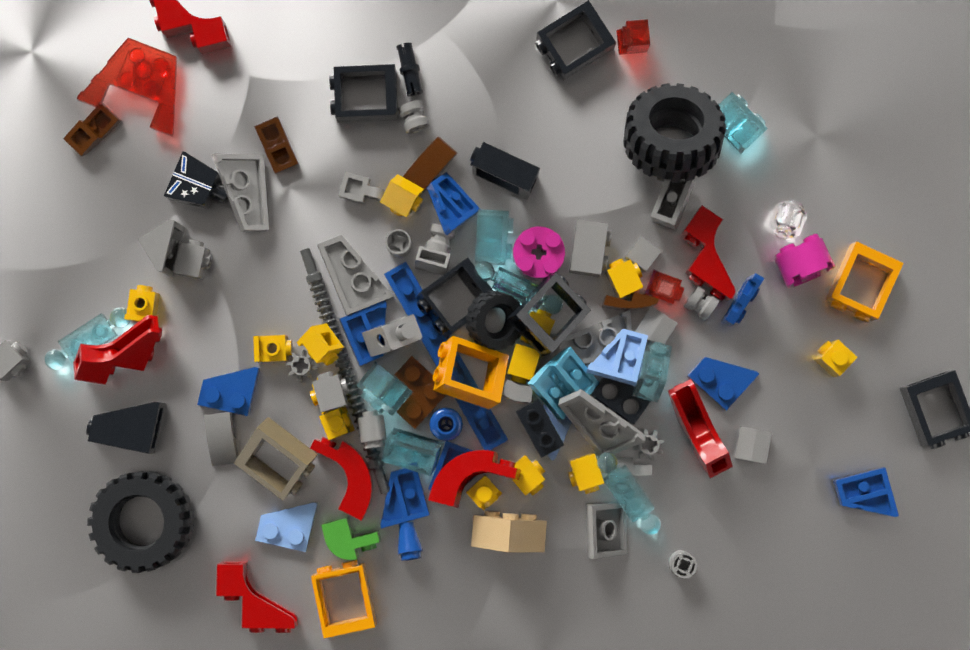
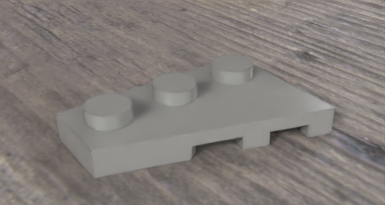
M213 154V161L241 232L268 231L269 221L264 155Z
M342 235L317 245L346 316L384 300L387 301L394 298L391 291L383 285L378 276L370 270Z
M630 310L567 336L557 347L558 353L567 347H571L585 365H590L622 329L632 331Z
M582 389L559 399L558 406L601 460L645 442L646 435Z

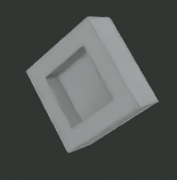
M641 236L625 258L631 259L633 264L637 263L639 268L646 272L661 253V250Z

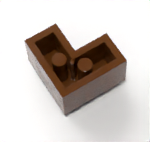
M411 356L394 374L413 392L396 412L414 429H417L447 395L433 391L435 384L433 374Z

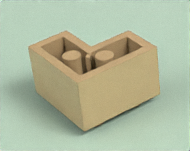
M485 510L484 515H473L471 546L508 553L545 552L547 521L537 520L536 514L521 513V518H519V514L503 513V517H500L499 511Z

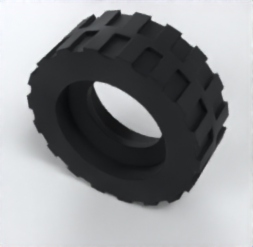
M487 291V293L479 294V297L475 298L471 306L468 307V314L465 319L467 320L466 330L469 332L468 335L474 339L475 343L493 350L507 349L508 346L515 344V341L521 336L507 320L520 305L518 299H514V296L498 291ZM500 308L505 313L504 326L499 332L491 333L485 326L486 316L491 309Z

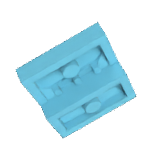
M567 347L546 363L527 384L557 419L563 420L566 414L558 406L559 399L580 389L590 395L600 382L593 374L586 373L587 366L571 347Z

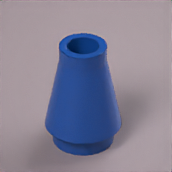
M414 522L398 524V555L401 556V561L422 558L421 552L423 549L415 530Z

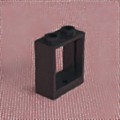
M589 0L538 31L537 42H535L539 52L542 55L546 54L551 61L549 66L556 77L560 75L563 81L612 51L616 45V41ZM581 16L600 46L566 66L548 36Z
M395 64L333 67L334 75H329L330 90H334L335 100H330L331 115H335L338 123L398 120ZM385 75L386 109L343 111L342 77Z
M485 142L482 143L481 148L476 147L470 158L473 175L528 200L538 179L539 167Z
M469 258L463 260L423 289L415 298L419 310L430 317L435 331L446 339L467 324L466 316L451 326L429 296L457 275L475 298L479 297L481 293L493 291Z
M554 273L544 278L507 320L541 356H545L557 349L591 309L586 305V300L569 287L568 281L563 276ZM550 288L575 313L553 338L528 314L531 308Z
M956 370L945 371L899 388L921 446H930L931 449H936L946 445L945 440L954 437L955 441L970 436V408ZM948 384L963 425L932 436L917 395Z

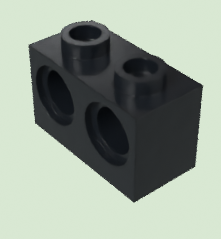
M602 377L599 385L590 394L594 399L631 425H635L652 401L650 397L633 385ZM606 384H610L615 388L616 393L612 399H606L602 394V389ZM628 399L636 403V411L633 414H627L623 409V404Z
M539 399L516 411L518 418L541 458L564 446Z

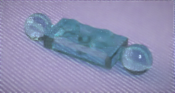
M486 261L479 262L474 268V274L478 280L483 282L493 281V289L512 295L514 299H518L521 303L538 286L500 266L497 271H494L492 264ZM556 294L544 295L533 308L539 309L543 305L546 312L557 314L563 308V301Z
M123 307L115 308L111 312L109 319L101 313L59 340L58 343L62 349H52L45 355L44 361L47 367L53 370L60 369L64 366L66 358H69L71 363H73L80 344L103 345L118 336L113 328H122L130 323V320L124 319L127 309Z
M610 452L602 453L597 459V466L600 471L609 473L604 478L605 484L632 522L641 519L640 526L642 531L649 535L656 534L661 528V521L656 515L649 514V512L655 509L653 503L626 465L618 469L616 456Z

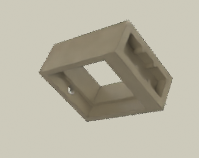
M268 417L255 429L234 464L284 501L290 493L295 496L304 484L300 480L302 477L307 478L315 468L313 461L318 454ZM265 441L299 466L289 481L255 456Z

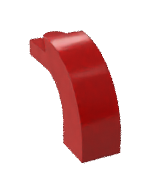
M328 438L314 439L310 449L336 461L346 473L348 481L347 491L338 510L362 521L373 497V477L366 459L354 446L346 441H342L339 449L335 448L337 443L328 440Z
M475 450L466 452L449 461L441 469L432 485L428 500L459 508L463 489L473 477L483 473H491L519 480L521 470L515 468V462L500 459L498 464L499 453L494 451Z

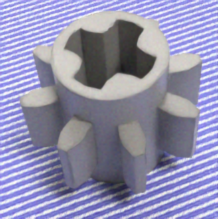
M306 350L302 351L301 356L292 352L291 354L294 359L292 362H286V365L291 366L292 369L288 375L294 376L297 374L298 382H302L303 376H307L312 380L311 372L319 370V367L313 366L314 360L311 357H306ZM304 359V363L308 364V369H303L302 373H300V369L296 368V365Z
M643 429V433L646 435L645 442L633 446L632 449H639L641 452L639 455L640 459L644 458L645 454H648L649 459L653 461V454L656 452L663 454L659 446L665 440H658L656 438L658 431L655 430L652 435H648V431ZM647 437L649 441H654V446H651L650 452L642 447V444L646 443Z

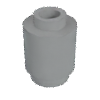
M378 410L362 412L363 417L358 418L360 441L364 443V449L384 447V440L387 439L384 416L378 415Z

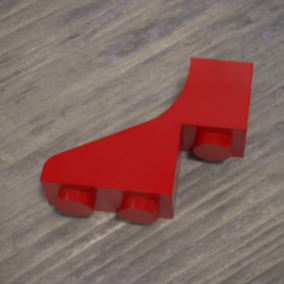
M149 0L152 8H156L157 16H154L156 28L166 38L189 33L193 48L197 47L202 55L231 47L226 23L221 16L206 19L199 18L190 14L177 0Z
M701 205L681 233L685 236L684 240L688 244L696 248L698 245L702 247L685 273L690 276L688 278L689 281L696 286L699 285L701 287L704 285L711 290L709 294L718 298L720 302L723 300L729 301L735 295L736 290L716 252L714 244L716 231L723 219Z
M145 316L110 343L103 345L80 344L73 362L74 380L106 385L109 375L114 374L116 367L144 371L147 362H151L153 359L155 343H159L161 340L162 328L159 327L158 316Z
M690 379L668 390L677 421L690 439L695 455L709 478L732 468L733 465L729 452L718 436L693 381Z
M220 562L217 564L216 596H224L225 601L240 600V596H243L242 628H249L251 633L265 632V628H275L276 633H290L291 629L296 628L298 617L295 613L270 600L253 588L248 577L247 562Z

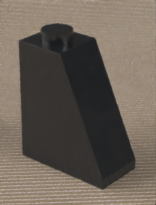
M151 402L94 415L93 419L89 420L86 434L89 435L88 441L153 454L155 453L166 403Z

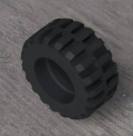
M670 83L662 84L659 88L657 86L647 89V93L644 91L638 95L636 100L629 106L623 144L626 148L625 153L638 170L643 169L645 175L649 177L653 175L659 181L664 182L666 179L671 180V183H679L680 180L684 179L685 182L694 180L696 175L699 178L712 169L717 159H719L726 131L725 116L715 100L711 101L710 95L705 92H699V89L691 86L688 88L684 87V84L679 83L676 86H670ZM666 126L679 127L688 131L693 137L681 140L670 139L662 136L655 129Z
M141 471L120 475L119 478L112 479L106 483L107 487L100 489L96 494L97 501L91 503L89 510L93 513L92 517L87 519V526H92L93 532L88 534L90 541L95 540L97 546L94 549L98 555L103 554L105 556L104 561L107 564H115L118 570L124 572L127 570H131L132 573L149 572L170 563V561L176 559L182 553L181 550L184 547H187L190 541L188 538L189 534L193 533L194 525L191 524V518L194 517V510L189 508L188 503L191 502L189 496H184L182 493L183 488L179 483H173L172 478L166 475H159L158 472ZM135 497L152 499L160 507L164 518V528L160 538L147 546H137L131 543L124 536L120 527L122 508L126 502Z

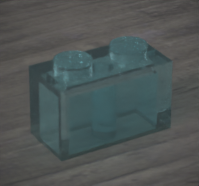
M731 92L718 104L725 116L726 131L724 137L740 154L768 129L765 126V120L758 113L753 114L747 107V101L738 94L736 96Z
M478 209L475 263L506 265V259H511L512 244L507 243L508 233L513 234L514 218H509V211Z
M647 339L633 396L658 403L667 381L672 346Z
M376 361L356 385L363 392L361 397L381 414L385 410L392 416L412 393L408 387Z
M393 428L387 436L381 461L431 476L438 464L443 442Z

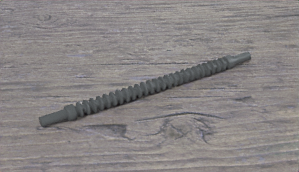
M310 248L303 249L300 253L308 274L306 280L312 286L310 291L314 292L312 297L316 298L314 304L319 306L317 312H321L319 316L320 319H323L321 324L327 323L342 343L343 339L339 338L341 333L337 332L339 326H335L334 323L337 320L333 319L332 315H334V312L330 311L332 305H328L330 299L325 297L327 291L323 290L325 285L321 284L323 280L320 272H317ZM344 346L337 354L338 359L336 360L337 364L335 367H339L340 371L337 373L342 375L341 379L346 378L350 394H346L349 396L347 401L351 403L349 409H353L351 415L356 417L354 423L358 424V418L363 417L362 412L367 410L362 408V405H364V402L360 401L362 395H358L360 389L355 387L357 381L353 380L355 374H351L353 368L348 365L350 360L346 359L348 354L344 353L346 349ZM363 448V451H367L365 457L370 460L368 461V466L374 472L380 493L389 492L390 488L383 470L385 463L383 458L379 457L381 452L377 451L376 448Z

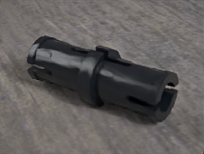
M404 43V47H402V44L396 46L401 63L399 70L400 74L404 76L407 96H416V92L418 95L423 93L418 75L420 68L415 62L412 43Z

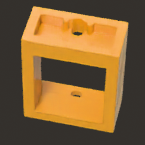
M856 241L850 244L825 300L832 302L831 307L839 311L845 312L847 309L855 313L854 317L868 323L869 320H877L904 263ZM855 259H859L888 273L872 309L840 294Z
M452 336L447 341L442 342L438 350V357H440L439 365L433 374V381H435L433 391L486 409H491L501 402L509 355L456 336ZM456 352L488 362L483 391L451 380Z
M357 560L343 562L342 568L332 569V565L317 568V573L311 576L323 638L376 627L377 621L365 563L358 564ZM358 572L367 615L331 623L322 580Z

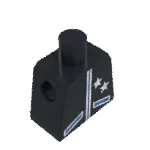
M182 151L164 197L174 202L209 209L213 199L224 204L228 201L224 187L219 185L221 182L219 173Z

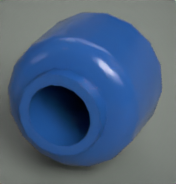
M440 408L430 418V431L439 440H453L462 431V417L452 408Z

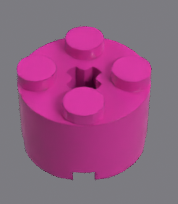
M537 226L523 231L517 238L513 248L515 267L525 278L533 281H543L549 275L557 273L565 257V247L561 237L546 227ZM536 248H540L541 252L545 253L541 260H537L536 255L531 253L535 252Z
M817 233L803 239L804 243L796 247L794 243L784 246L779 250L780 253L775 255V263L787 288H790L792 285L796 287L820 277V271L823 269L829 272L836 267L823 239L819 238Z

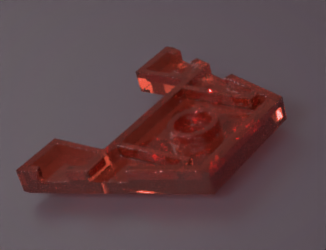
M127 38L107 61V64L99 74L92 78L91 83L86 89L79 93L77 100L100 109L109 86L112 85L159 104L150 128L173 137L177 57L134 39Z

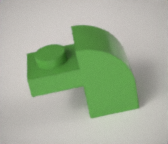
M349 517L321 525L327 547L334 555L341 559L356 560L359 558L357 548L361 547L362 552L377 548L376 543L381 541L379 530L354 537Z

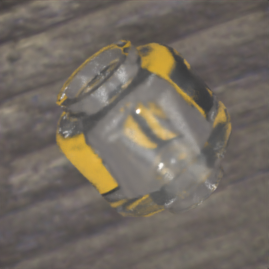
M786 200L776 205L769 225L778 238L783 240L795 238L802 232L807 220V213L800 203L794 200Z

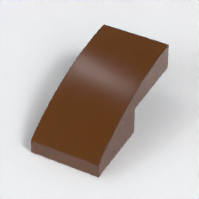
M100 102L84 121L79 120L63 139L80 156H84L106 138L122 120L104 103Z
M278 116L254 126L275 174L298 164Z
M438 136L403 177L423 188L422 193H424L429 184L435 180L439 173L445 170L458 153Z
M637 292L631 294L630 301L606 295L602 307L615 310H639L657 305L659 299Z

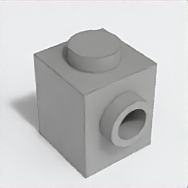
M189 239L188 243L180 242L173 272L178 275L203 280L205 270H209L212 262V255H209L210 250L203 247L204 243Z
M5 340L0 344V380L9 381L13 376L17 377L22 374L27 368L25 365L30 361L26 355L28 351L18 341Z
M333 371L317 375L318 380L312 383L320 412L348 406L346 394H350L346 378L341 379L340 375H333Z

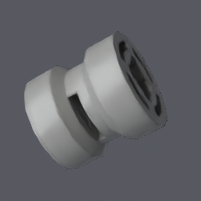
M421 100L411 101L398 108L400 117L404 118L405 121L403 126L406 134L421 131L430 125L428 118L423 115L424 107Z
M432 224L430 232L433 237L427 241L426 248L450 254L451 246L449 240L455 238L456 230L447 236L442 225Z
M395 229L388 233L385 244L391 255L404 257L410 253L412 241L406 231Z
M698 285L686 301L684 307L690 311L695 310L698 313V317L706 321L720 300L715 296L706 295L705 290Z
M675 551L671 554L668 561L670 570L679 578H690L697 571V560L687 551Z

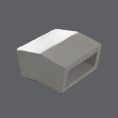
M419 246L415 259V268L443 276L448 271L451 254ZM422 257L428 258V259H432V260H435V261H439V262H443V263H445V264H440V263H437V262H433V261H429V260H426V259H422Z
M651 306L635 332L648 335L646 343L656 350H661L678 323Z
M507 379L503 387L502 396L514 402L531 403L533 390L530 386L519 385Z
M740 426L735 458L767 464L772 432Z

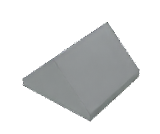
M169 219L138 238L156 270L172 277L174 276L173 269L179 244L182 242L185 227L174 220Z
M625 502L586 503L587 556L590 559L628 554Z

